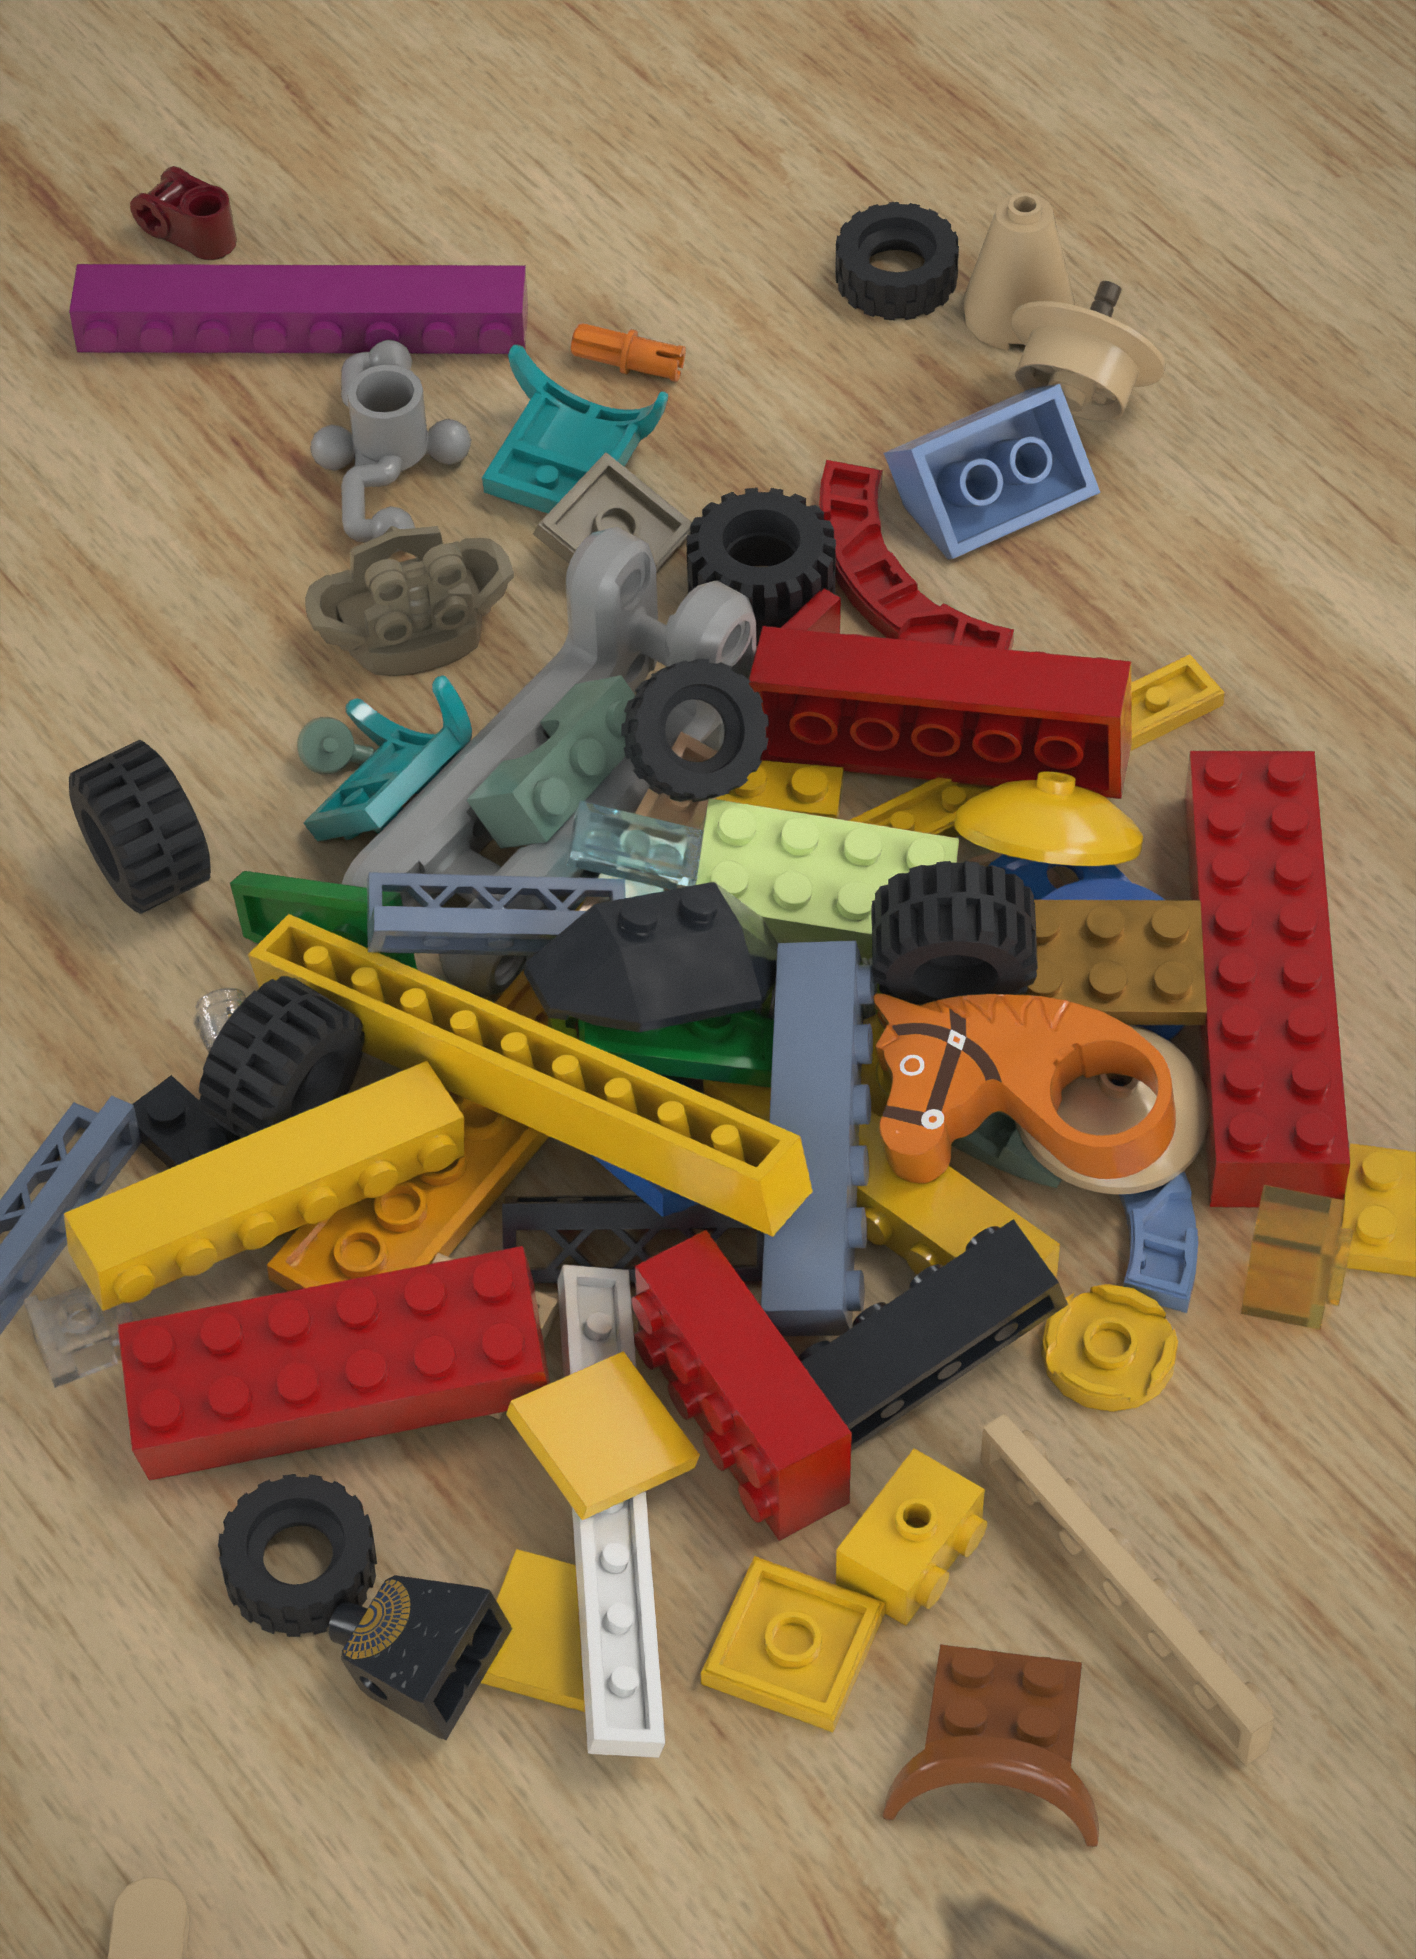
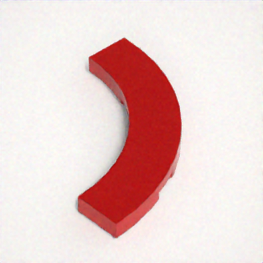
M826 460L821 479L819 508L824 512V520H829L834 528V539H836L835 578L849 601L860 614L886 638L1012 650L1014 629L993 625L970 617L944 603L941 606L935 604L918 590V583L904 570L894 554L888 551L881 533L878 510L883 470Z

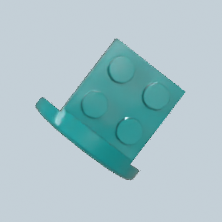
M513 345L508 354L510 367L517 382L530 401L482 476L484 493L548 514L605 452L625 467L639 442L655 429L663 416L668 402V393L661 391L653 404L640 409H615L585 400L558 385L537 367L523 346Z
M438 676L432 683V690L440 706L443 718V728L437 734L421 733L396 724L358 698L352 699L346 704L345 710L350 719L380 747L303 822L317 842L342 836L345 840H350L362 832L374 830L379 834L404 809L402 805L414 793L419 794L471 741L472 726L467 710L446 676Z

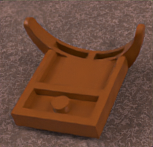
M940 1644L925 1749L914 1756L895 1777L885 1800L883 1818L893 1821L898 1812L908 1802L932 1789L962 1783L996 1784L1031 1793L1053 1804L1076 1824L1087 1846L1097 1847L1099 1841V1822L1096 1808L1089 1791L1071 1768L1082 1662Z

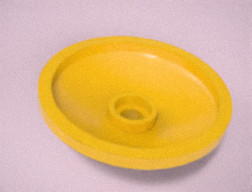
M1040 772L1037 780L1007 782L973 796L957 809L955 818L956 831L976 845L1001 854L1051 864L1105 866L1125 863L1137 858L1141 854L1143 835L1131 818L1102 795L1075 786L1076 779L1073 776L1059 772Z

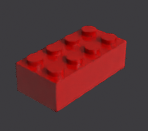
M707 1230L636 1265V1295L631 1298V1304L638 1319V1332L633 1334L635 1347L645 1365L650 1370L659 1367L668 1380L667 1387L670 1398L682 1418L689 1420L693 1417L704 1432V1446L714 1465L720 1471L729 1468L740 1484L738 1491L741 1501L750 1517L756 1523L765 1520L777 1539L781 1541L850 1503L852 1432Z

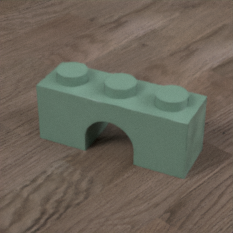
M622 675L575 684L540 721L550 738L527 755L502 761L469 796L467 802L501 849L547 842L624 759L626 755L623 748L626 747L625 737L621 736L622 723H625L627 713L624 710L627 702L633 699L635 694Z

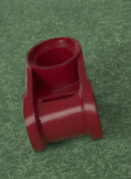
M168 167L162 173L159 184L148 193L137 194L130 202L133 218L146 233L152 237L174 244L197 258L204 260L219 259L231 253L236 247L237 237L227 192L221 187L208 184L190 175L179 167Z

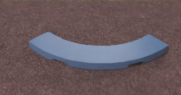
M1113 1079L1110 1081L1116 1086H1124L1118 1080ZM1182 1172L1170 1182L1155 1189L1133 1194H1119L1126 1215L1130 1244L1129 1264L1123 1287L1136 1289L1156 1300L1160 1306L1187 1313L1196 1275L1198 1230L1191 1201L1192 1192L1185 1172Z

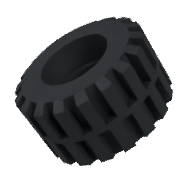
M758 487L745 489V494L742 495L730 492L721 496L720 504L710 502L702 509V517H695L690 525V535H687L686 544L688 594L698 585L719 581L748 597L756 620V646H758L763 626L781 628L824 588L835 594L836 539H834V528L829 520H824V512L817 505L806 506L805 497L796 493L790 497L785 496L782 489L770 488L769 492H758Z
M142 740L135 741L70 773V801L83 837L112 889L135 912L142 914L209 881L211 873L209 849L194 809L168 764L148 744Z
M951 861L936 862L934 865H920L909 868L910 872L896 874L888 879V885L880 886L876 891L875 900L872 901L871 906L872 973L874 983L879 984V991L883 994L921 1006L941 999L966 995H1023L1027 992V986L1034 983L1038 969L1034 895L1030 887L1024 886L1023 880L1015 874H1005V870L993 865H979V862L964 861L963 863H951Z
M281 976L276 981L272 979L264 983L240 1004L216 1037L206 1058L203 1075L199 1083V1093L201 1094L199 1103L201 1109L205 1111L207 1117L240 1138H244L348 1094L363 1054L362 1048L365 1040L361 1020L353 1013L295 978Z

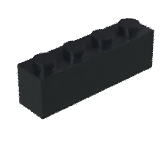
M1013 1219L1001 1228L992 1226L979 1232L968 1242L964 1253L944 1266L936 1264L924 1269L911 1281L909 1290L888 1304L880 1302L866 1308L855 1318L851 1329L831 1342L825 1340L813 1344L803 1351L798 1359L852 1432V1451L1066 1307L1068 1303L1058 1280Z

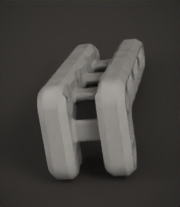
M619 527L601 530L589 535L575 551L566 573L568 635L562 649L357 855L345 873L342 884L367 888L369 872L598 878L650 787L644 779L640 780L633 772L635 768L630 758L624 757L547 842L521 847L502 867L479 854L493 837L469 805L467 799L502 761L527 755L550 738L540 721L577 683L622 675L633 693H635L634 690L641 682L645 681L649 672L654 671L657 661L668 667L685 660L690 662L696 659H710L709 663L714 664L722 662L731 666L733 672L738 675L743 674L749 680L756 654V620L749 598L719 581L701 584L689 592L681 602L676 613L670 615L668 623L665 625L658 621L656 566L649 544ZM686 700L678 704L670 712L665 728L666 738L671 748L680 732H683L710 748L719 751L725 734L720 714L713 706L701 700ZM400 892L403 906L422 907L408 892ZM427 893V894H428L430 897H432L433 899H435V898H436L438 895H440L441 893ZM456 893L471 902L467 908H486L472 894ZM491 894L497 901H499L504 896L500 894ZM519 895L506 907V909L550 910L535 895ZM569 896L555 897L563 903ZM582 897L569 910L575 911L586 897ZM439 954L446 980L479 997L505 991L524 970L525 963L533 957Z

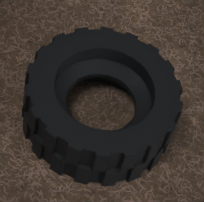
M889 202L887 205L879 206L876 204L869 206L863 212L858 211L852 215V219L848 223L845 222L842 225L840 236L837 235L835 277L836 283H838V291L842 297L848 299V304L853 308H859L864 311V314L872 317H884V320H895V318H905V320L916 319V316L928 315L934 312L936 307L939 305L943 306L949 300L950 293H954L957 286L959 246L956 231H952L951 224L946 218L942 219L936 211L930 208L929 210L921 208L918 204L910 203L907 205L899 204V202ZM903 250L920 255L924 258L925 262L923 266L914 270L891 272L872 266L869 259L880 252Z
M696 659L690 662L685 660L660 669L651 674V678L641 682L634 690L637 692L634 698L627 702L624 710L627 713L625 723H622L621 736L625 737L626 747L623 749L626 758H630L635 768L633 772L640 780L644 779L650 785L649 789L655 793H664L669 795L671 800L680 802L685 800H692V802L705 801L740 788L748 781V775L756 772L762 762L760 760L761 754L767 750L769 738H766V727L769 726L768 715H764L761 706L763 700L759 692L753 691L749 685L750 681L743 674H736L731 670V666L722 662L714 664L709 663L710 659ZM686 700H701L710 704L720 714L724 724L725 734L721 748L712 758L703 762H691L682 759L671 749L666 738L665 728L670 712L678 704Z
M296 1474L282 1475L283 1479L272 1482L269 1479L258 1484V1488L250 1494L246 1492L237 1500L236 1508L232 1512L229 1511L223 1521V1534L219 1533V1560L228 1596L233 1606L238 1605L241 1616L248 1622L252 1623L254 1621L261 1625L262 1630L272 1634L275 1631L286 1633L287 1637H300V1634L310 1632L316 1635L327 1631L326 1628L329 1627L332 1614L341 1603L350 1602L362 1606L367 1600L366 1593L369 1587L373 1588L376 1579L374 1564H377L372 1525L369 1515H364L361 1501L356 1495H349L346 1492L345 1486L338 1482L330 1483L324 1481L322 1476L309 1474V1477H296ZM295 1526H308L319 1530L329 1539L333 1548L332 1559L325 1572L318 1578L303 1584H288L277 1580L267 1571L263 1561L264 1551L268 1542L280 1531Z

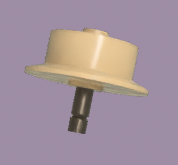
M1110 281L1100 282L1094 297L1095 301L1092 302L1090 309L1061 302L1035 301L1019 306L1011 320L1013 331L1026 346L1015 373L1018 384L1024 391L1036 387L1060 384L1071 415L1093 421H1112L1120 418L1124 414L1133 388L1157 383L1163 377L1166 364L1160 351L1147 338L1131 327L1111 318L1114 312L1113 307L1116 306L1122 289Z

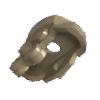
M391 526L383 535L351 549L350 570L331 574V576L326 575L309 586L305 597L306 614L314 631H319L327 644L337 645L343 651H349L353 658L375 675L397 676L424 672L450 664L478 647L482 631V616L487 615L491 611V607L504 596L508 583L514 578V571L507 553L499 544L491 539L466 538L461 540V542L456 541L443 544L438 526L399 529ZM397 549L416 557L402 562L388 559Z

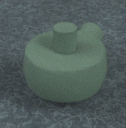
M319 717L308 722L302 728L297 741L298 754L303 764L311 771L324 775L341 771L350 761L363 764L374 753L373 747L354 744L349 728L340 720L332 717Z

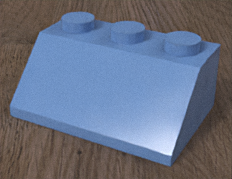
M1060 384L1028 389L884 453L905 509L948 560L959 557L1100 493Z

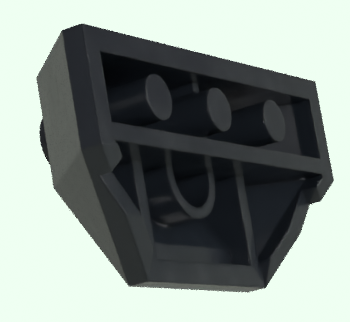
M710 882L594 904L525 963L524 974L548 1018L567 1021L572 1016L596 1026L644 1032L759 1009L776 985L778 942L760 915L716 882Z

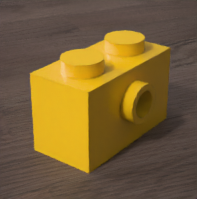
M913 1448L836 1549V1584L885 1602V1614L907 1626L921 1605L930 1609L938 1601L949 1580L950 1574L947 1570L959 1554L969 1557L981 1542L988 1524L982 1518L985 1489Z

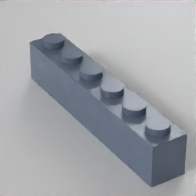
M856 941L778 943L769 1123L801 1137L813 1190L773 1237L764 1233L761 1307L782 1336L842 1335L852 1328L853 1311H863L864 1276L862 1270H854L855 1248H865L867 1240L865 1208L856 1206L857 1186H867L869 1180L868 1150L866 1145L859 1146V1125L870 1124L871 1120L870 1088L868 1084H861L862 1064H871L873 1060L872 1028L870 1024H863L864 1004H874L875 983L872 965H863Z

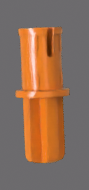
M582 323L574 330L571 353L576 357L620 367L621 374L627 375L630 370L678 382L681 371L677 369H683L686 347L639 337L638 331L634 329L629 330L628 334Z

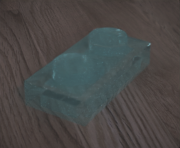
M580 801L574 816L567 866L668 890L693 886L697 880L704 830Z

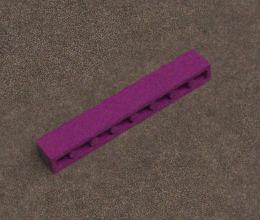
M77 264L69 313L77 352L362 353L370 352L380 342L392 340L407 347L410 354H509L510 348L513 345L523 346L526 350L528 319L526 265Z

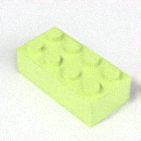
M709 798L694 885L716 882L760 915L778 943L856 941L861 959L866 958L869 960L872 958L871 906L872 901L875 900L876 891L880 886L888 885V879L896 874L910 872L909 868L920 865H934L936 862L943 861L957 863L959 838Z

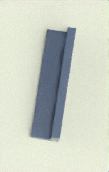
M369 872L367 877L368 952L534 956L586 912L569 910L582 897H610V901L626 898L625 879ZM382 891L408 892L422 907L382 906ZM427 893L441 894L438 895L435 899H433ZM455 893L472 894L486 908H447L441 906ZM491 894H500L504 896L499 901H497ZM519 895H535L550 910L506 909V907ZM555 896L569 897L562 903Z
M111 1095L100 1112L97 1113L73 1102L1 1198L0 1234L8 1230L11 1231L0 1244V1335L67 1245L64 1213L101 1198L140 1146L141 1138L134 1105ZM79 1128L85 1129V1132L67 1154L65 1148ZM60 1155L61 1160L55 1162V1160ZM47 1181L31 1203L29 1195L39 1183ZM24 1203L25 1209L19 1210Z

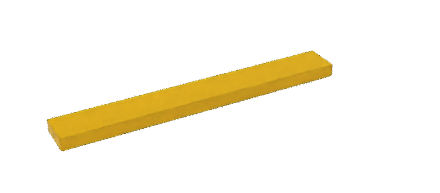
M1190 654L1131 682V751L1223 706L1225 692ZM936 778L848 821L955 838L960 836L955 829L957 809L973 796L997 786L951 782V779Z

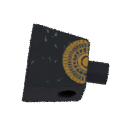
M394 1575L384 1581L368 1608L350 1602L341 1603L335 1609L330 1619L329 1636L334 1643L344 1646L341 1660L362 1692L434 1736L447 1740L513 1628L492 1592L488 1589Z

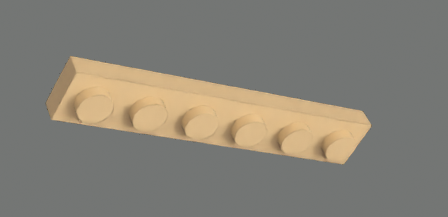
M1005 1413L983 1426L980 1460L982 1465L1242 1763L1247 1766L1266 1753L1269 1748L1274 1717L1272 1707L1264 1693L1251 1682L1244 1684L1227 1665L1225 1653L1217 1640L1206 1630H1200L1199 1632L1181 1613L1179 1601L1171 1588L1161 1579L1156 1578L1152 1580L1136 1562L1134 1550L1126 1537L1115 1528L1108 1530L1092 1512L1091 1503L1084 1490L1074 1480L1070 1478L1064 1480L1049 1463L1042 1443L1031 1431L1024 1430L1021 1432Z

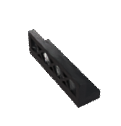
M637 1195L506 1196L502 1203L503 1250L517 1247V1230H545L563 1248L546 1267H530L534 1283H558L557 1280L562 1267L558 1266L569 1255L581 1266L595 1267L577 1247L596 1229H611L630 1247L612 1267L598 1268L629 1270V1281L636 1282L635 1266L625 1265L636 1254L643 1261L650 1259L652 1256L643 1247L661 1229H679L689 1239L697 1235L692 1229L716 1228L710 1234L715 1242L728 1228H752L699 1203L682 1212L662 1217ZM625 1229L649 1230L636 1241ZM558 1230L582 1231L570 1242ZM757 1230V1265H732L742 1281H762L764 1233Z

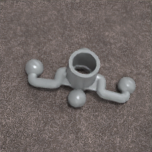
M385 340L376 344L370 352L354 354L343 363L341 369V398L343 403L349 408L352 434L341 426L331 424L321 428L314 434L310 446L315 462L325 469L335 471L344 468L355 458V466L349 469L343 477L341 495L344 531L351 539L357 542L365 543L383 535L391 526L399 529L415 528L409 513L401 508L392 506L381 509L373 515L372 519H365L366 487L389 485L398 478L400 472L414 466L426 454H430L433 459L440 463L448 465L457 463L468 455L472 441L466 426L451 419L439 421L427 431L421 381L410 371L412 358L407 347L392 340Z

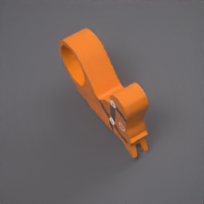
M879 993L873 996L876 1009L878 1010L879 1022L884 1028V1032L876 1044V1050L881 1069L889 1072L892 1083L891 1092L880 1120V1134L888 1164L896 1176L901 1179L924 1184L938 1178L944 1173L950 1163L953 1141L971 1134L989 1115L997 1111L1004 1112L1013 1118L1066 1167L1081 1175L1097 1179L1127 1177L1146 1169L1162 1156L1173 1138L1176 1128V1108L1171 1074L1164 1057L1150 1042L1129 1025L1100 1010L1067 1000L1033 995H966L941 999L921 1006L886 994ZM1109 1073L1131 1076L1147 1085L1157 1096L1151 1111L1141 1122L1124 1132L1112 1135H1092L1078 1131L1064 1122L1057 1114L1060 1103L1063 1100L1062 1090L1082 1075L1086 1078Z

